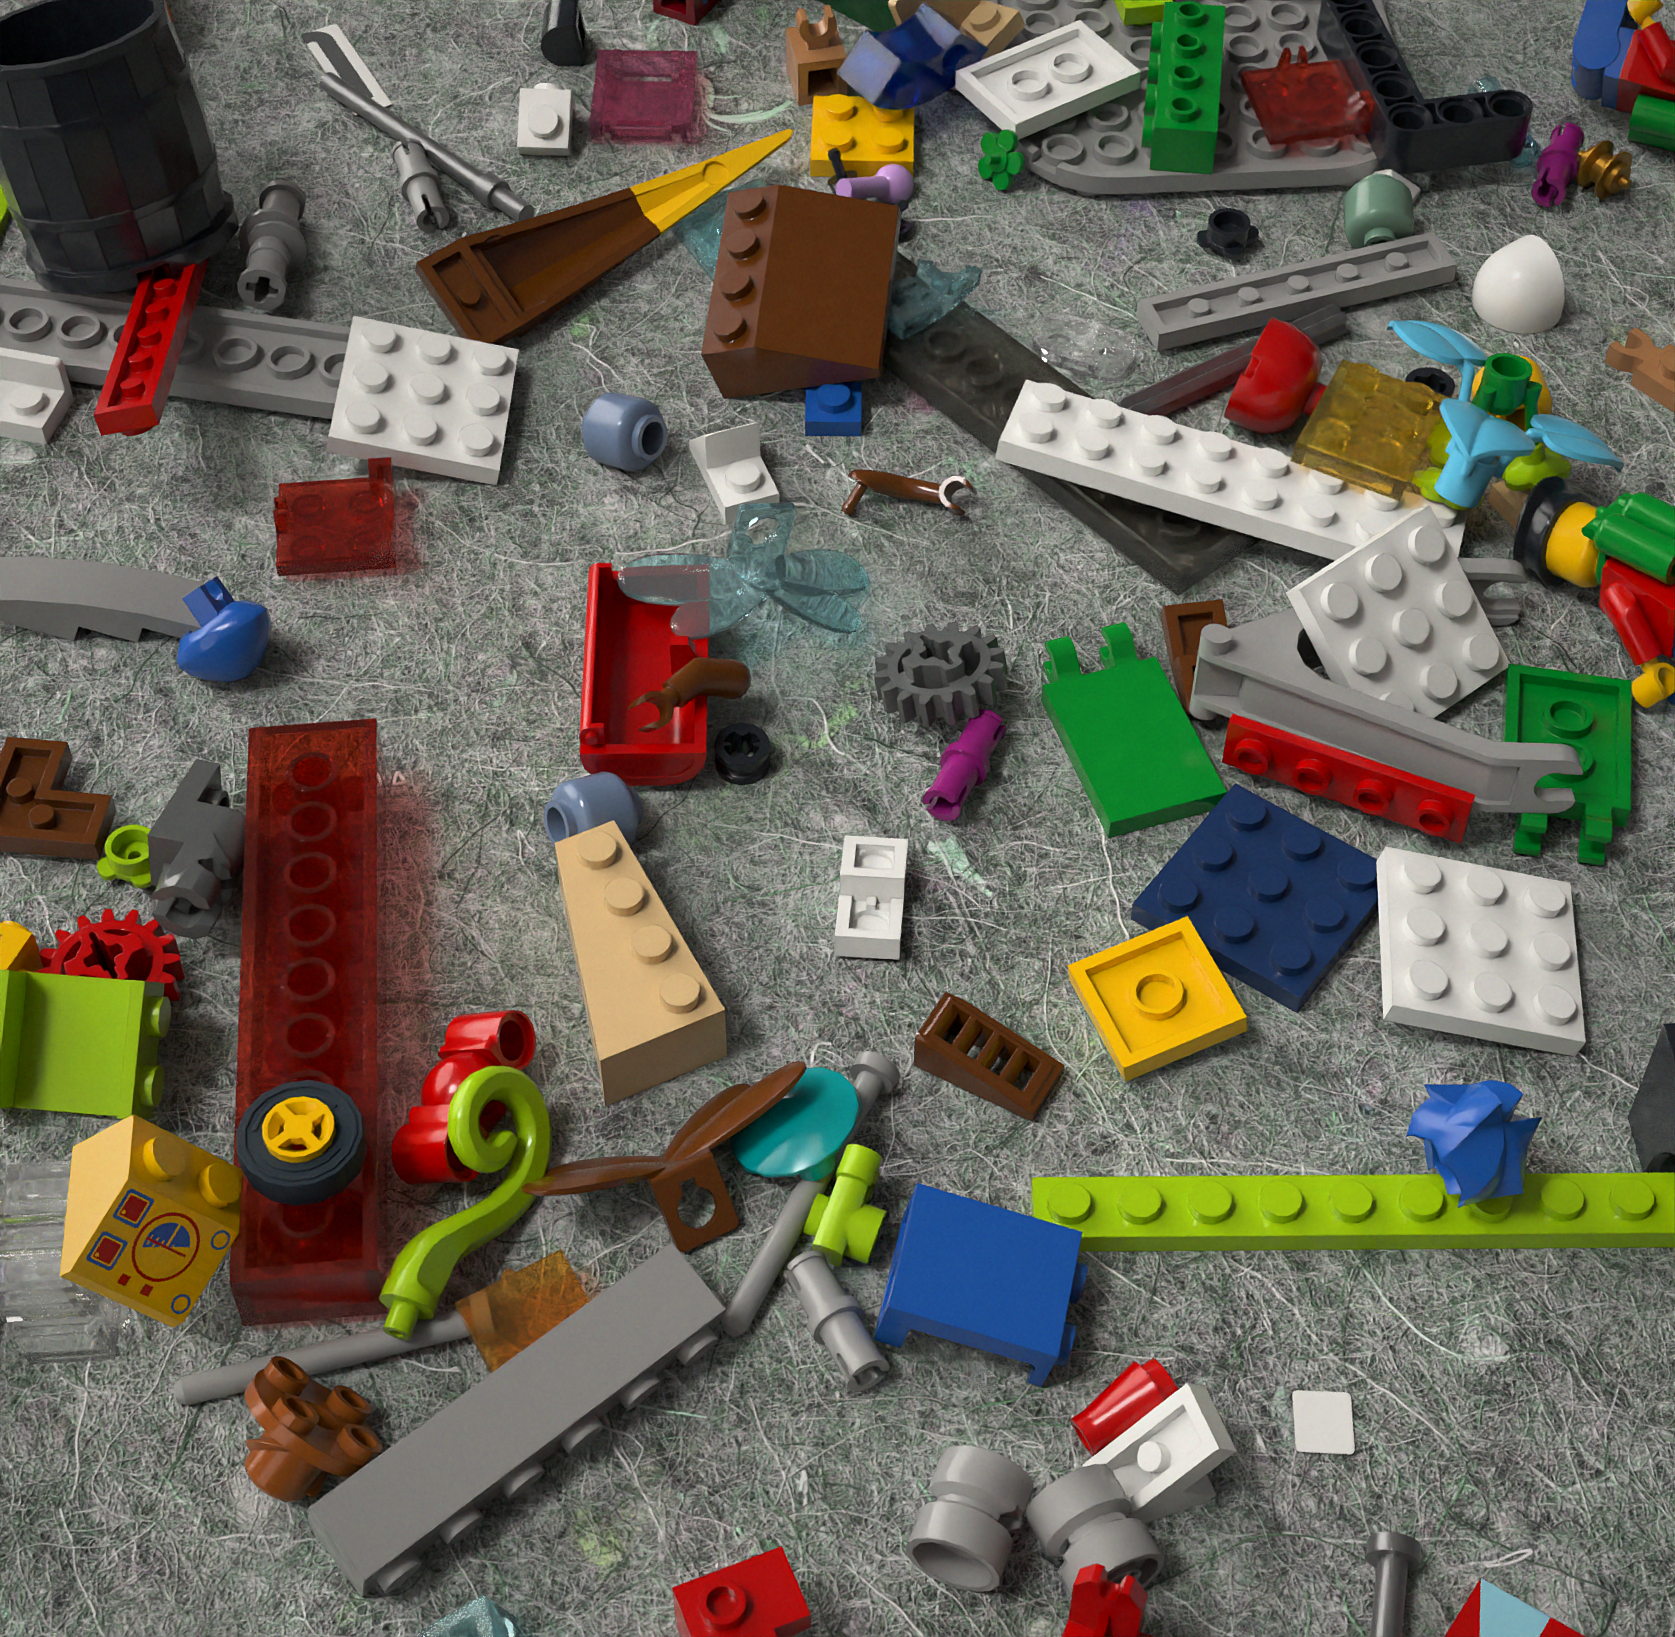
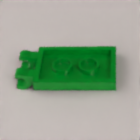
M1125 622L1101 628V633L1107 646L1099 648V656L1106 669L1084 675L1080 671L1077 653L1069 636L1045 641V648L1051 660L1043 662V670L1050 683L1042 685L1041 702L1107 837L1112 838L1212 811L1226 795L1227 791L1156 656L1138 660L1134 640L1128 625Z
M1508 663L1504 679L1501 742L1569 745L1578 752L1583 769V775L1552 773L1543 776L1537 781L1536 786L1539 788H1572L1575 802L1572 807L1559 813H1517L1513 853L1539 856L1541 833L1545 834L1548 816L1581 821L1577 845V862L1603 866L1605 861V843L1611 842L1612 825L1626 827L1631 811V680Z

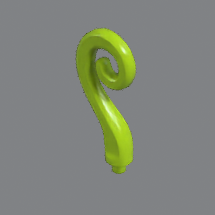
M487 1066L470 1074L454 1093L448 1112V1137L455 1154L462 1164L477 1172L492 1173L504 1168L511 1159L512 1162L501 1184L488 1197L420 1231L397 1256L387 1275L379 1297L380 1302L390 1309L383 1327V1331L389 1336L401 1340H410L417 1319L428 1320L434 1317L448 1280L457 1264L469 1253L499 1236L516 1223L537 1197L522 1192V1186L543 1178L548 1172L552 1152V1124L542 1092L533 1079L520 1070L508 1066ZM498 1100L509 1110L515 1124L516 1135L510 1130H503L492 1133L485 1140L481 1134L479 1122L482 1110L489 1101Z

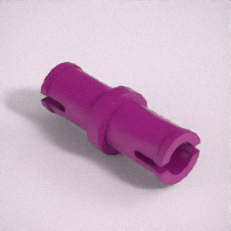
M1565 123L1562 135L1561 124L1557 125L1550 136L1549 146L1545 147L1540 153L1536 164L1538 176L1531 189V194L1534 201L1541 206L1551 207L1554 195L1555 206L1559 205L1564 200L1568 183L1576 177L1580 162L1578 153L1585 139L1582 129L1576 124Z
M978 709L979 716L968 718V723L957 742L949 744L941 755V769L931 787L925 792L922 800L923 805L930 804L926 810L935 818L944 821H952L958 818L972 789L975 786L981 785L989 774V759L998 743L1004 738L1007 730L1006 725H1000L1003 719L993 711Z

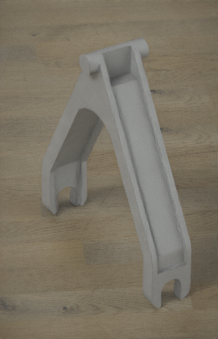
M1457 557L1490 625H1507L1518 620V614L1521 611L1518 599H1491L1483 594L1488 587L1499 582L1528 584L1526 572L1522 564L1510 559ZM1294 608L1231 629L1219 624H1209L1201 631L1189 705L1190 714L1195 718L1212 720L1219 714L1230 718L1233 713L1475 794L1472 809L1478 811L1550 814L1565 811L1572 807L1575 802L1572 788L1544 789L1536 786L1539 779L1552 773L1583 775L1578 752L1573 747L1552 743L1494 742L1321 678L1311 669L1323 664Z

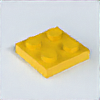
M842 94L813 96L810 176L832 177L836 175L827 154L830 149L838 148L845 171L854 170L857 172V177L875 176L882 167L889 164H898L905 167L913 177L915 97H897L894 95L854 97Z
M1188 916L1067 965L1069 980L1125 1082L1247 1031V1016Z

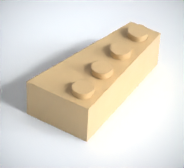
M610 821L555 842L560 892L575 956L579 984L588 1018L605 1106L728 1056L725 1009L615 821Z

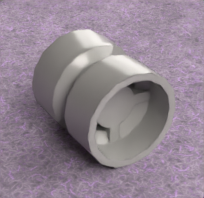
M950 1446L942 1452L928 1487L936 1501L928 1502L920 1508L906 1545V1554L911 1562L922 1572L941 1583L974 1592L991 1591L1000 1584L1012 1550L1013 1539L1010 1534L1020 1528L1032 1495L1033 1482L1028 1473L1019 1465L999 1453L976 1446Z
M1106 1464L1088 1465L1061 1476L1045 1487L1031 1501L1026 1510V1520L1045 1553L1052 1558H1063L1064 1562L1057 1571V1574L1070 1596H1072L1073 1585L1079 1569L1095 1563L1105 1566L1107 1579L1111 1582L1121 1584V1581L1129 1575L1135 1577L1143 1588L1155 1579L1164 1567L1165 1558L1145 1524L1138 1518H1128L1131 1513L1132 1503L1112 1469Z

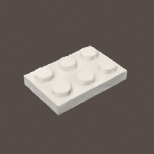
M1078 20L957 70L955 88L1000 129L1012 130L1019 140L1139 89L1141 71L1081 20Z

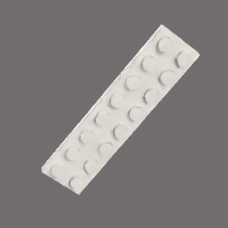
M1027 379L999 439L995 459L1335 561L1413 510L1428 505L1431 506L1456 557H1458L1468 510L1453 509L1444 502H1434L1424 496L1400 490L1388 482L1366 480L1343 473L1330 465H1315L1285 456L1276 449L1254 447L1231 440L1218 432H1203L1176 424L1164 416H1149L1119 407L1109 400L1091 399L1064 391L1055 384L1037 383Z

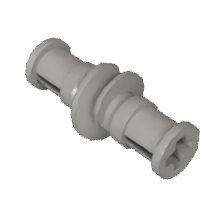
M275 180L263 187L259 195V207L261 210L249 215L239 232L240 251L246 259L247 269L239 277L238 293L248 306L258 310H271L283 304L287 287L285 278L287 274L296 272L304 264L307 255V246L304 237L301 235L298 221L303 217L307 198L301 188L286 180Z

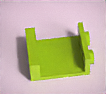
M0 969V1108H23L117 1116V1119H125L135 1114L143 1119H151L152 1106L156 1107L159 1105L164 1089V1071L161 1065L156 1064L159 1038L166 1036L171 1019L170 1000L168 997H163L165 983Z

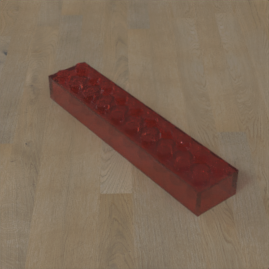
M377 718L249 728L233 1165L241 1169L237 1158L236 1134L245 1110L263 1093L284 1083L305 1080L332 1084L351 1096L365 1120L368 1152L359 1175L342 1192L320 1203L293 1206L271 1201L253 1189L245 1174H242L239 1234L230 1247L229 1284L243 1326L388 1314V1308L379 1300L388 1275L386 766ZM294 1144L292 1146L293 1150L298 1151L308 1149L301 1144Z

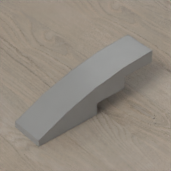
M29 556L0 557V621L72 641L75 640L78 626L137 643L142 628L182 638L183 634L189 630L194 632L202 628L182 598L205 583L152 570L94 561Z

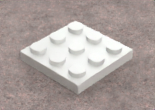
M353 316L326 452L497 485L519 350Z
M1430 505L1413 510L1286 592L1332 682L1432 719L1508 667V663L1510 664Z
M1385 846L1376 862L1383 1020L1575 1057L1586 1043L1571 884Z

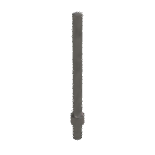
M327 72L322 76L320 88L397 141H401L406 147H408L406 138H415L421 141L425 148L427 160L472 190L477 201L491 210L500 209L518 222L533 217L534 207L512 193L507 182L493 173H482L334 73Z

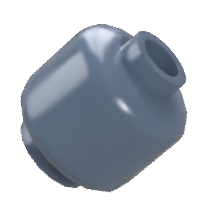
M619 392L605 393L594 400L582 420L581 429L584 447L590 458L602 465L627 471L643 470L660 456L667 442V427L657 405L646 398Z
M599 772L563 782L555 788L551 801L546 804L544 809L545 828L554 846L555 842L613 820L628 845L631 846L637 835L638 824L643 819V806L638 793L633 788H628L627 784L618 775L610 772Z

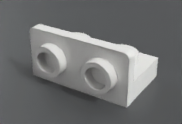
M0 347V436L47 445L74 401L64 362L57 357Z

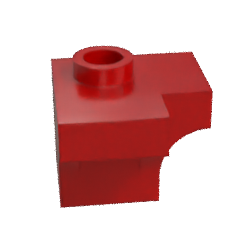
M782 1546L672 1587L675 1621L680 1637H794L802 1631L811 1628V1613Z

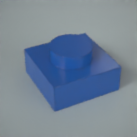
M841 382L806 387L805 436H861V382Z

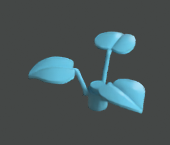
M1405 320L1389 322L1387 330H1394L1413 350L1435 361L1455 365L1462 375L1459 398H1445L1439 407L1444 422L1452 435L1445 450L1450 456L1434 486L1437 493L1445 499L1463 507L1476 508L1491 478L1501 479L1507 466L1516 457L1531 455L1535 449L1534 443H1545L1554 452L1575 460L1613 466L1618 473L1622 471L1625 464L1614 454L1608 445L1592 431L1574 421L1555 415L1534 414L1530 420L1533 428L1524 432L1516 425L1488 415L1480 407L1469 403L1475 374V367L1473 365L1484 366L1487 356L1467 336L1447 326L1427 321Z

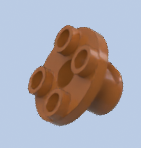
M272 1357L267 1366L256 1373L245 1390V1400L248 1408L265 1430L260 1438L245 1441L250 1451L245 1458V1470L255 1486L274 1499L283 1502H297L306 1495L315 1498L322 1490L327 1472L349 1478L382 1454V1444L366 1421L372 1411L369 1403L357 1392L345 1386L337 1385L332 1391L320 1383L310 1379L299 1365L285 1357Z

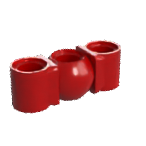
M520 1010L460 1014L450 1022L445 1034V1044L438 1052V1056L442 1060L438 1061L424 1079L421 1089L422 1106L411 1108L409 1123L400 1127L392 1143L391 1158L394 1170L401 1180L407 1184L470 1182L477 1178L480 1172L471 1170L462 1164L455 1154L448 1137L450 1103L460 1084L476 1071L487 1066H508L517 1070L528 1067L536 1050V1035L534 1026L525 1013ZM498 1100L489 1101L480 1116L479 1127L485 1140L490 1136L488 1133L494 1129L506 1114L507 1108Z

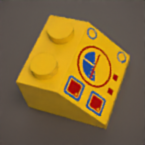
M135 1114L73 1146L60 1277L174 1328L182 1324L239 1234L242 1169Z

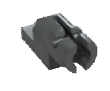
M196 759L147 835L151 885L157 886L151 899L158 900L151 914L167 931L177 936L198 939L209 935L222 914L223 906L232 898L234 894L233 888L252 857L247 818L243 813L229 808V794L227 791H223L221 786L220 764Z

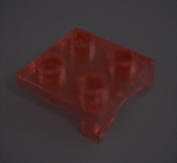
M1304 45L1298 47L1296 63L1290 64L1292 53L1289 47L1283 49L1276 67L1242 72L1241 85L1269 145L1294 144L1300 141L1331 137L1342 138L1347 135L1370 132L1375 102L1368 90L1356 93L1339 59L1308 63L1307 51Z
M391 457L369 458V477L279 483V495L274 497L275 510H273L277 535L276 569L278 576L396 568V482Z

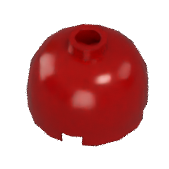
M1272 317L1250 354L1252 358L1245 373H1241L1224 413V417L1233 421L1235 425L1259 434H1276L1289 429L1300 418L1302 413L1313 417L1328 387L1318 382L1323 361L1320 350L1311 337L1296 326Z

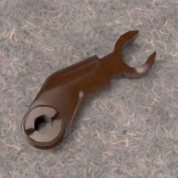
M697 657L689 661L662 684L663 689L661 691H650L630 703L628 710L644 702L656 705L660 712L659 720L638 729V731L645 733L654 732L670 722L673 717V708H683L698 695L725 699L741 698L746 694L751 685L752 677L750 670L743 662L735 659Z

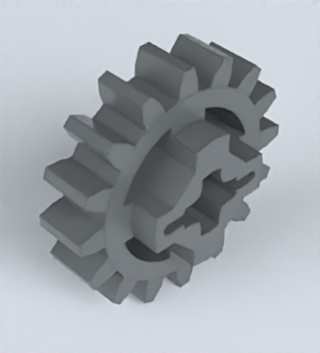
M951 622L944 631H937L933 623L927 624L925 631L918 632L917 634L906 631L903 633L905 643L902 645L887 643L885 645L887 656L876 657L875 659L877 672L873 674L878 700H883L884 710L887 714L899 711L900 720L903 723H907L916 716L922 717L923 727H930L936 718H944L949 726L955 725L957 717L965 714L972 718L978 717V705L980 703L990 706L997 704L996 692L1007 689L1006 675L1008 671L1004 648H998L997 637L994 634L982 637L981 628L976 625L965 632L959 631L958 622Z

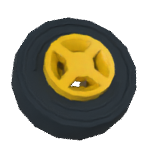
M312 1080L284 1083L263 1093L245 1110L236 1134L239 1165L253 1189L271 1201L293 1206L320 1203L342 1192L359 1175L368 1152L365 1120L351 1096L332 1084ZM294 1144H301L308 1149L298 1151L293 1150L292 1146Z

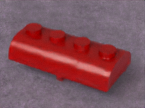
M596 563L589 567L579 729L580 760L588 773H614L627 786H665L679 784L694 778L704 768L707 748V696L698 695L683 708H673V717L670 722L664 727L649 733L640 732L638 729L659 720L660 712L657 706L644 702L629 710L628 707L633 700L647 692L661 691L663 689L662 684L692 659L697 657L708 658L710 570L612 571V563Z

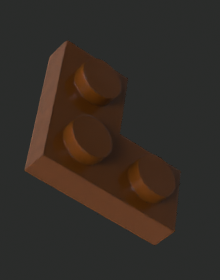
M17 737L6 738L0 753V851L100 860L116 814L115 804L112 795L61 791L73 759L68 742Z

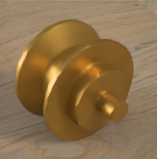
M1603 140L1587 151L1581 150L1578 153L1580 160L1576 178L1578 186L1586 188L1596 183L1594 191L1595 196L1599 199H1605L1617 193L1622 187L1628 189L1632 184V180L1629 179L1632 155L1627 151H1622L1613 156L1614 145L1609 140Z

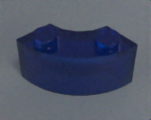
M923 2L911 18L894 29L883 32L865 30L837 74L872 105L889 110H905L932 101L950 90L956 83V71L979 62L989 48L952 17Z

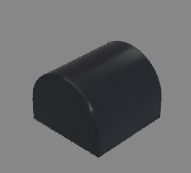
M552 0L544 11L541 51L544 57L556 66H583L586 55L587 32L579 0Z

